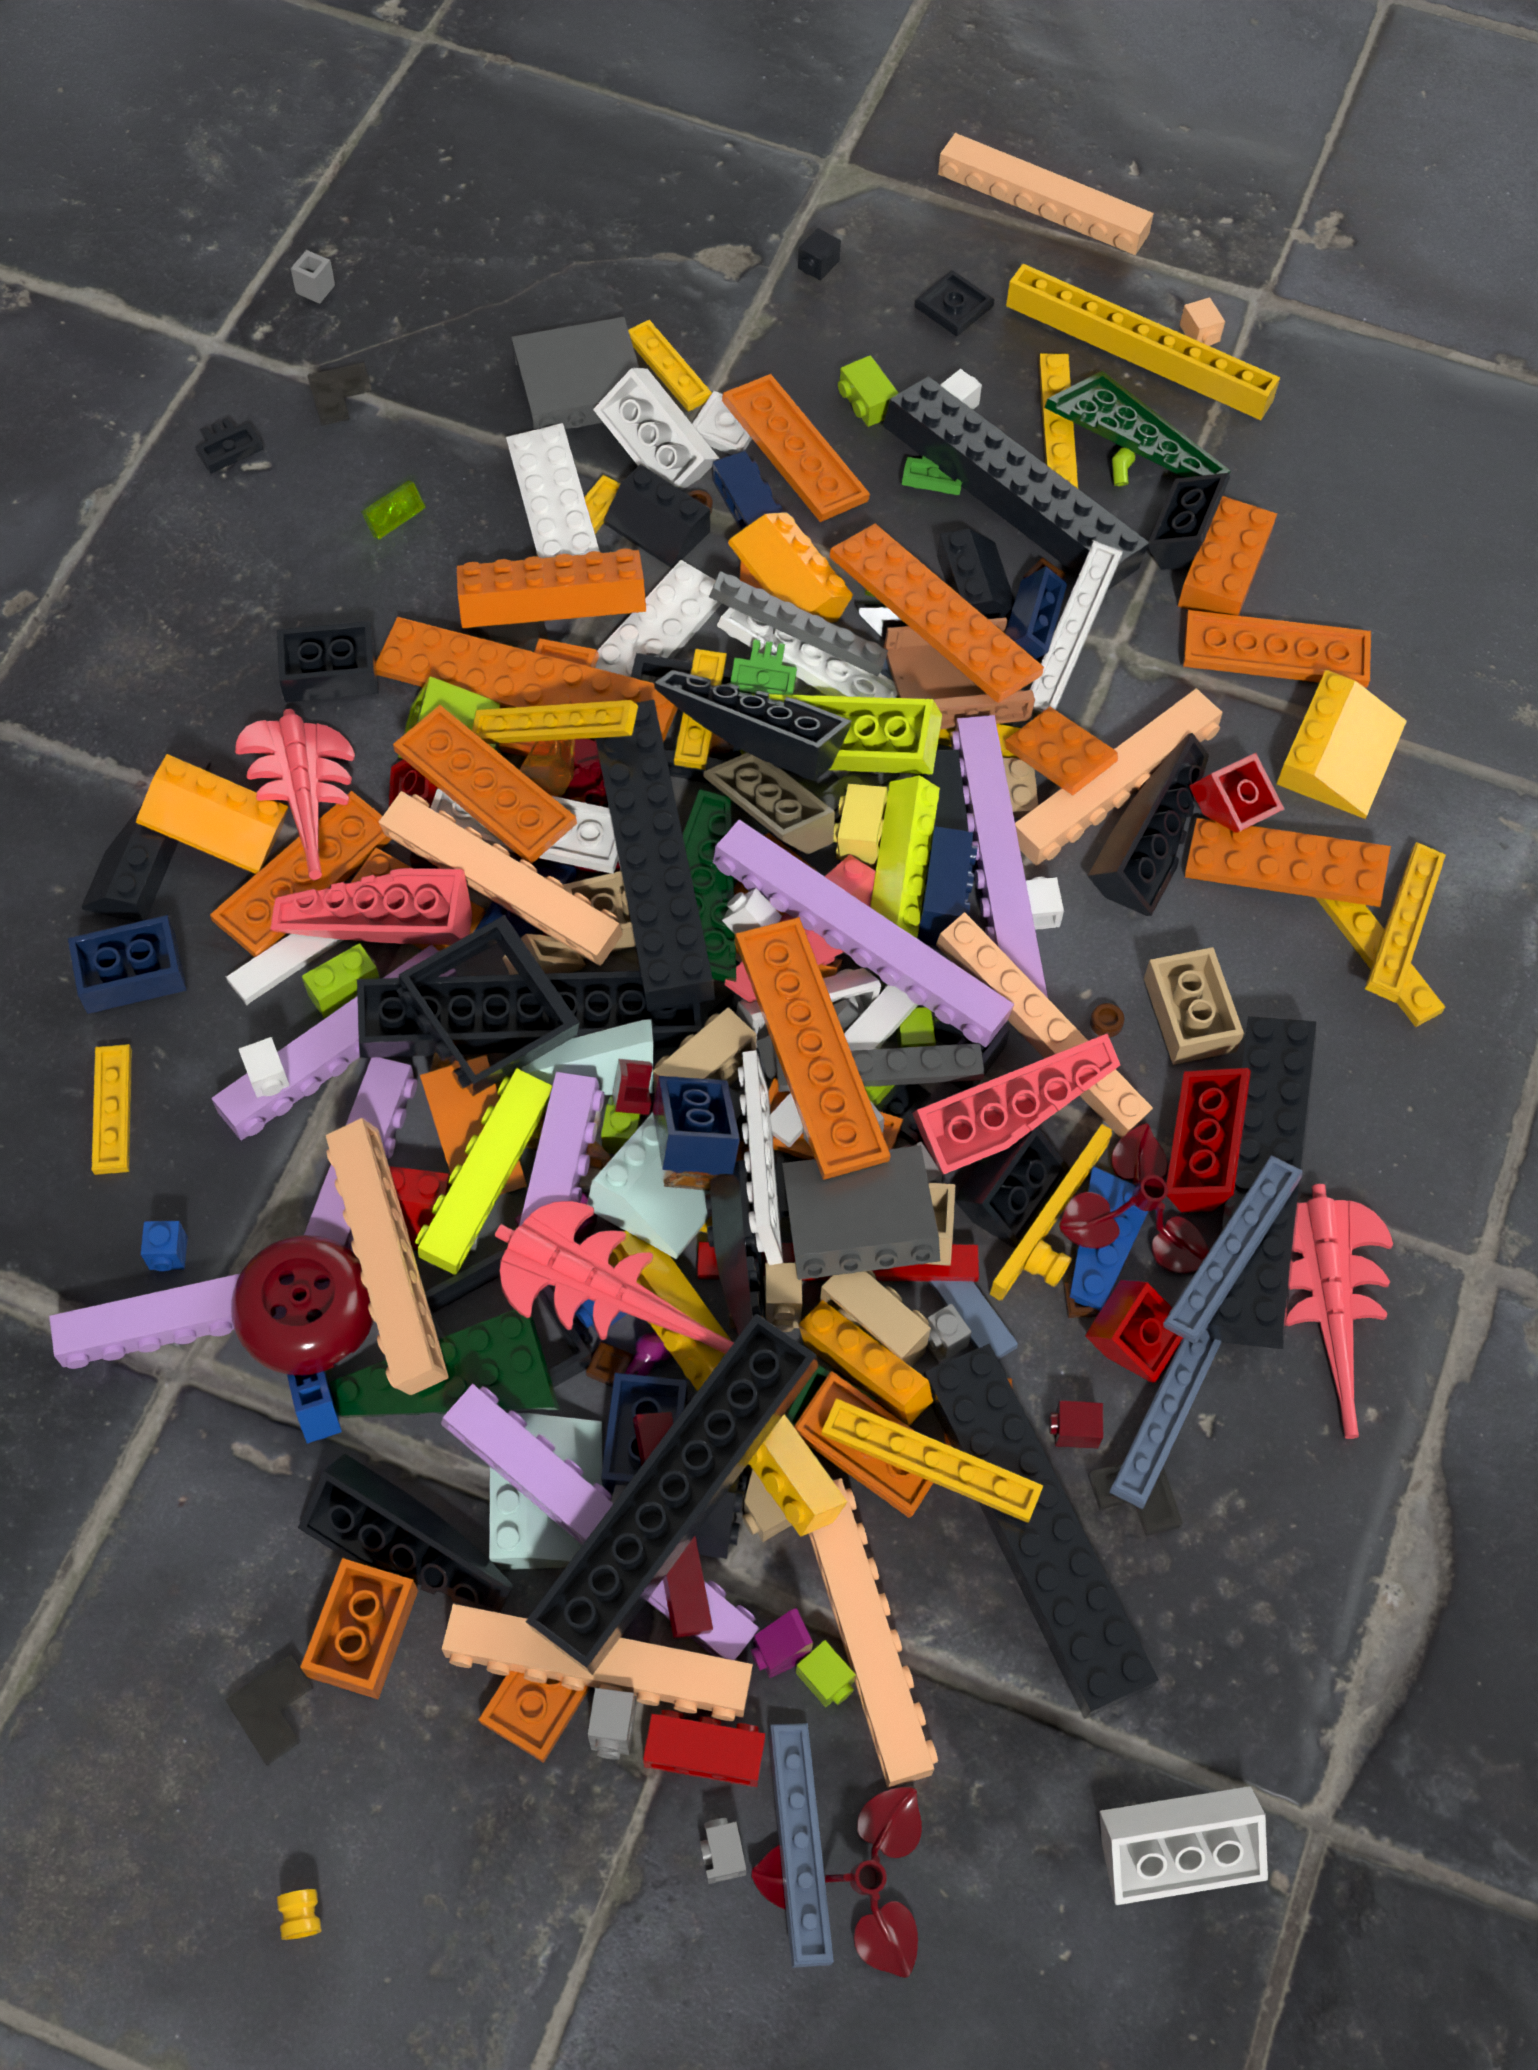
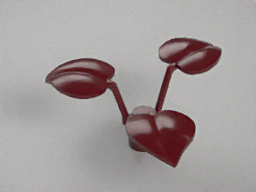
M1143 1124L1122 1137L1111 1155V1165L1114 1173L1123 1180L1133 1179V1184L1137 1186L1133 1191L1132 1197L1118 1209L1110 1212L1108 1201L1101 1195L1093 1192L1080 1193L1067 1204L1059 1223L1060 1230L1070 1241L1079 1246L1090 1249L1103 1248L1113 1243L1119 1236L1120 1229L1113 1218L1118 1217L1134 1205L1143 1211L1155 1209L1156 1229L1160 1232L1153 1238L1151 1243V1250L1155 1260L1162 1268L1173 1273L1196 1272L1209 1253L1208 1246L1195 1225L1184 1218L1172 1217L1163 1226L1165 1204L1162 1201L1167 1196L1168 1187L1162 1178L1167 1171V1158L1163 1148L1154 1137L1149 1124Z
M901 1787L884 1791L871 1798L862 1807L858 1815L857 1833L863 1841L873 1844L871 1860L857 1863L850 1873L824 1875L825 1883L850 1882L855 1892L861 1895H869L871 1898L870 1908L873 1914L861 1917L854 1929V1946L859 1957L872 1968L907 1978L914 1968L918 1951V1932L914 1917L907 1907L897 1901L886 1903L880 1910L878 1908V1900L880 1899L878 1892L884 1888L887 1880L886 1871L880 1864V1858L878 1857L879 1849L889 1858L904 1857L915 1850L922 1833L917 1791L915 1788ZM780 1845L768 1852L752 1869L751 1877L756 1888L765 1899L773 1905L786 1910Z

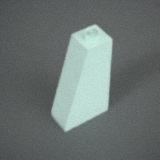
M651 1019L572 1038L522 1067V1071L552 1086L556 1072L597 1078L600 1090L604 1091V1095H612L618 1059L649 1061L653 1067ZM653 1069L650 1079L649 1093H653Z

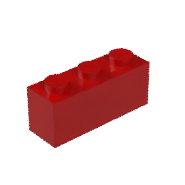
M661 1710V1715H651L643 1757L645 1768L751 1787L758 1786L766 1735L765 1733H759V1727L744 1723L736 1724V1728L721 1726L720 1720L711 1717H699L698 1722L683 1719L684 1714L672 1710Z

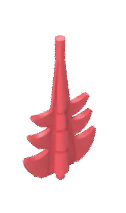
M286 709L279 721L263 720L246 726L238 736L235 752L238 755L247 753L267 754V756L261 757L251 764L246 777L250 780L257 778L277 779L263 785L257 791L256 799L258 801L286 800L289 802L305 851L309 878L316 880L322 876L318 854L319 802L348 805L349 797L341 789L322 782H337L350 785L352 777L342 766L324 758H339L353 761L355 753L349 741L340 732L326 725L304 723L303 719L296 715L293 709Z
M1315 1184L1311 1187L1313 1199L1307 1203H1299L1294 1252L1301 1253L1303 1259L1292 1263L1290 1290H1309L1312 1292L1313 1297L1302 1300L1292 1308L1287 1316L1286 1326L1303 1322L1320 1323L1340 1401L1344 1437L1346 1439H1354L1359 1437L1354 1402L1353 1320L1361 1318L1385 1320L1387 1312L1373 1299L1360 1294H1353V1288L1365 1284L1388 1287L1390 1280L1384 1271L1373 1261L1362 1256L1353 1255L1352 1250L1367 1245L1391 1249L1393 1241L1386 1224L1374 1211L1354 1201H1334V1199L1327 1197L1324 1184Z
M574 1201L553 1202L539 1207L531 1213L522 1226L520 1225L515 1231L502 1224L498 1227L495 1237L508 1243L500 1265L502 1291L509 1304L526 1318L531 1317L532 1305L536 1296L544 1287L550 1284L555 1286L554 1309L558 1319L567 1330L572 1329L573 1318L580 1305L589 1299L595 1301L593 1306V1323L597 1334L602 1340L607 1338L611 1322L621 1311L700 1341L724 1354L727 1353L734 1343L708 1330L637 1283L640 1273L652 1261V1253L630 1255L620 1261L615 1268L608 1264L612 1251L625 1240V1232L611 1230L598 1232L588 1237L580 1245L574 1242V1236L579 1226L594 1214V1208L589 1205Z

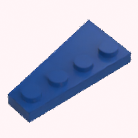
M1094 1166L1092 1167L1088 1192L1104 1197L1110 1205V1212L1118 1209L1132 1197L1133 1191L1137 1187L1136 1185ZM1134 1205L1118 1217L1113 1218L1119 1226L1120 1233L1115 1241L1106 1247L1090 1249L1078 1245L1070 1298H1073L1076 1303L1085 1307H1092L1098 1311L1102 1310L1149 1211L1140 1210Z

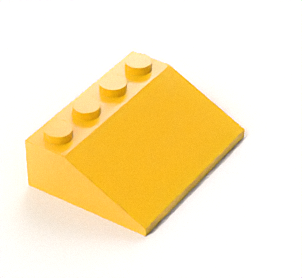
M1325 670L1285 760L1276 785L1366 819L1407 721L1355 680Z

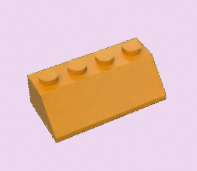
M787 512L764 514L730 538L728 542L729 546L768 594L785 602L793 603L797 608L812 615H818L829 623L839 620L853 597L844 580L835 573L828 564L827 559L818 552L810 538L801 531L793 517Z
M167 754L152 779L136 823L257 874L261 870L282 830L288 806L275 800L258 801L256 799V792Z

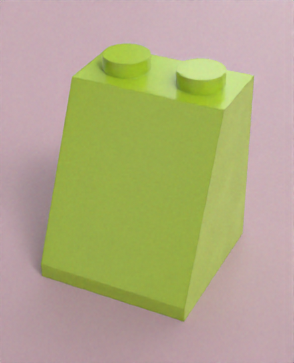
M430 676L410 707L404 734L439 705L472 731L476 710L499 709L500 704L492 699ZM488 744L495 750L496 744Z

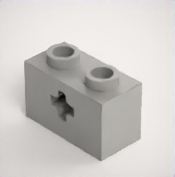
M595 1688L588 1739L591 1750L597 1751V1756L606 1759H620V1754L629 1755L636 1714L634 1693Z

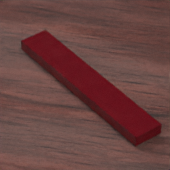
M671 1412L638 1414L633 1418L641 1466L674 1424ZM694 1536L663 1578L673 1638L707 1634L713 1630L696 1537Z

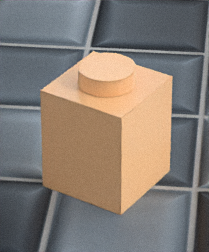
M1211 298L1184 305L1180 327L1185 335L1208 346L1220 342L1225 320Z

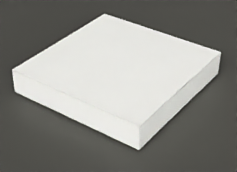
M713 391L692 425L710 447L731 455L745 451L752 438L722 402L723 394Z

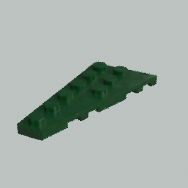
M1103 371L1048 398L1044 408L1184 478L1220 473L1230 474L1231 470Z
M699 789L683 833V839L712 978L723 982L726 980L736 982L735 934L722 921L729 909L727 904L734 897L733 876L723 874L713 863L715 846L732 828L731 799Z
M515 1309L438 1339L449 1378L413 1395L394 1388L390 1384L386 1375V1368H388L387 1360L330 1382L338 1416L343 1418L382 1417L385 1415L403 1414L407 1416L429 1413L446 1414L472 1384L478 1389L483 1386L490 1390L499 1400L497 1405L504 1411L560 1410L532 1313L530 1318H526Z

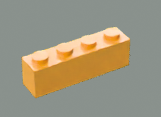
M822 1300L798 1324L804 1345L860 1389L876 1397L878 1403L908 1426L933 1402L928 1379Z

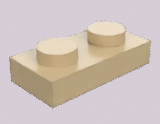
M1003 758L1014 818H1023L1038 806L1035 769L1019 758Z

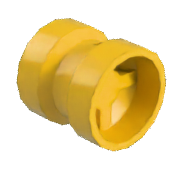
M1040 1240L1030 1255L1024 1270L1032 1275L1039 1274L1043 1276L1045 1282L1055 1288L1067 1270L1072 1258L1063 1252H1054L1051 1245Z
M316 1889L293 1891L277 1897L278 1910L283 1914V1923L280 1926L282 1940L308 1937L321 1932L320 1918L314 1914L315 1906L318 1903Z

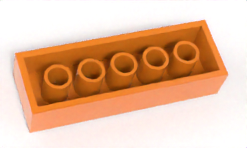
M624 548L609 553L591 551L586 555L572 556L570 554H560L551 558L533 556L525 560L510 561L500 559L494 563L480 564L478 562H468L457 566V589L462 628L646 612L644 576L639 550Z

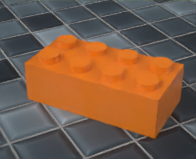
M1222 496L1203 545L1195 555L1184 582L1178 607L1193 611L1239 616L1270 539L1277 513Z

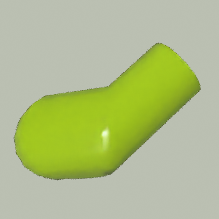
M1121 448L1112 458L1114 486L1129 484L1128 469L1135 461V453L1127 448Z

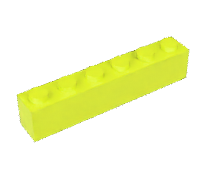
M920 775L889 783L870 908L915 938H918L940 790L939 787Z
M517 1068L511 1078L507 1076L504 1078L497 1092V1095L501 1096L495 1107L490 1105L481 1121V1124L485 1125L479 1136L474 1134L465 1150V1153L468 1154L463 1166L457 1164L448 1182L452 1184L446 1196L441 1194L438 1197L432 1213L435 1214L430 1226L424 1224L416 1238L415 1243L419 1245V1258L454 1275L458 1273L546 1111L552 1085Z

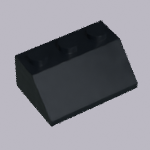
M640 464L621 482L604 518V524L673 569L680 560L710 533V508Z
M1229 473L1174 480L1148 541V548L1161 570L1188 568L1203 545L1229 482Z
M971 529L941 533L937 557L946 584L987 619H1010L1015 600L996 543Z
M1037 1126L1008 1149L983 1158L956 1196L955 1202L974 1224L1016 1249L1071 1168Z

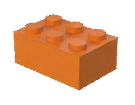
M342 1558L300 1667L308 1678L379 1700L418 1593L414 1580Z

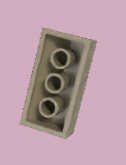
M745 753L704 771V778L789 845L806 854H810L833 843L835 811L780 768L749 753Z

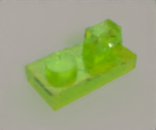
M408 480L368 506L361 513L373 537L381 539L426 507L414 482Z

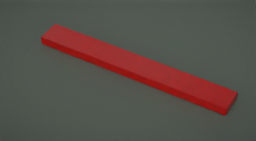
M699 1242L698 1279H720L715 1248L710 1247L709 1242ZM782 1243L783 1263H796L793 1243ZM952 1244L951 1266L917 1264L872 1270V1272L875 1274V1280L978 1282V1245ZM762 1252L763 1276H765V1265L768 1261L765 1252ZM832 1276L802 1280H829Z

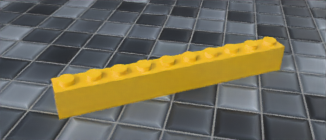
M1026 264L1021 265L1009 282L1006 306L1256 419L1262 420L1274 401L1280 377Z
M623 1231L626 1233V1238L612 1251L608 1264L615 1268L620 1261L630 1255L652 1253L653 1259L640 1273L637 1283L708 1330L731 1341L671 1256L629 1232ZM648 1322L662 1340L665 1348L677 1361L684 1375L698 1391L725 1354L700 1341ZM784 1414L748 1464L759 1477L766 1491L771 1494L783 1511L788 1522L792 1524L801 1537L833 1523L848 1501Z

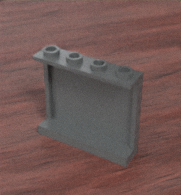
M624 317L511 337L515 364L519 368L532 417L533 430L563 423L564 429L603 423L593 409L631 368H639Z
M921 1145L889 1149L891 1155L889 1162L825 1180L822 1179L815 1159L782 1163L798 1280L941 1261L939 1234Z

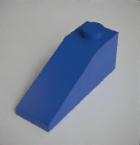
M326 1371L309 1375L287 1374L295 1413L306 1443L341 1433L342 1429Z

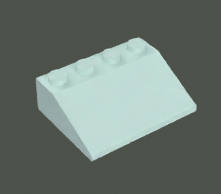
M652 1112L592 1180L587 1205L593 1207L594 1213L677 1259L712 1216L707 1213L705 1195L711 1194L710 1180L717 1175L702 1172L675 1173L670 1170H662Z
M517 1413L527 1423L525 1427L527 1431L535 1437L540 1434L549 1440L555 1447L553 1453L563 1461L570 1459L576 1463L584 1472L581 1477L592 1486L595 1483L602 1486V1421ZM490 1467V1561L498 1570L566 1568L582 1545Z

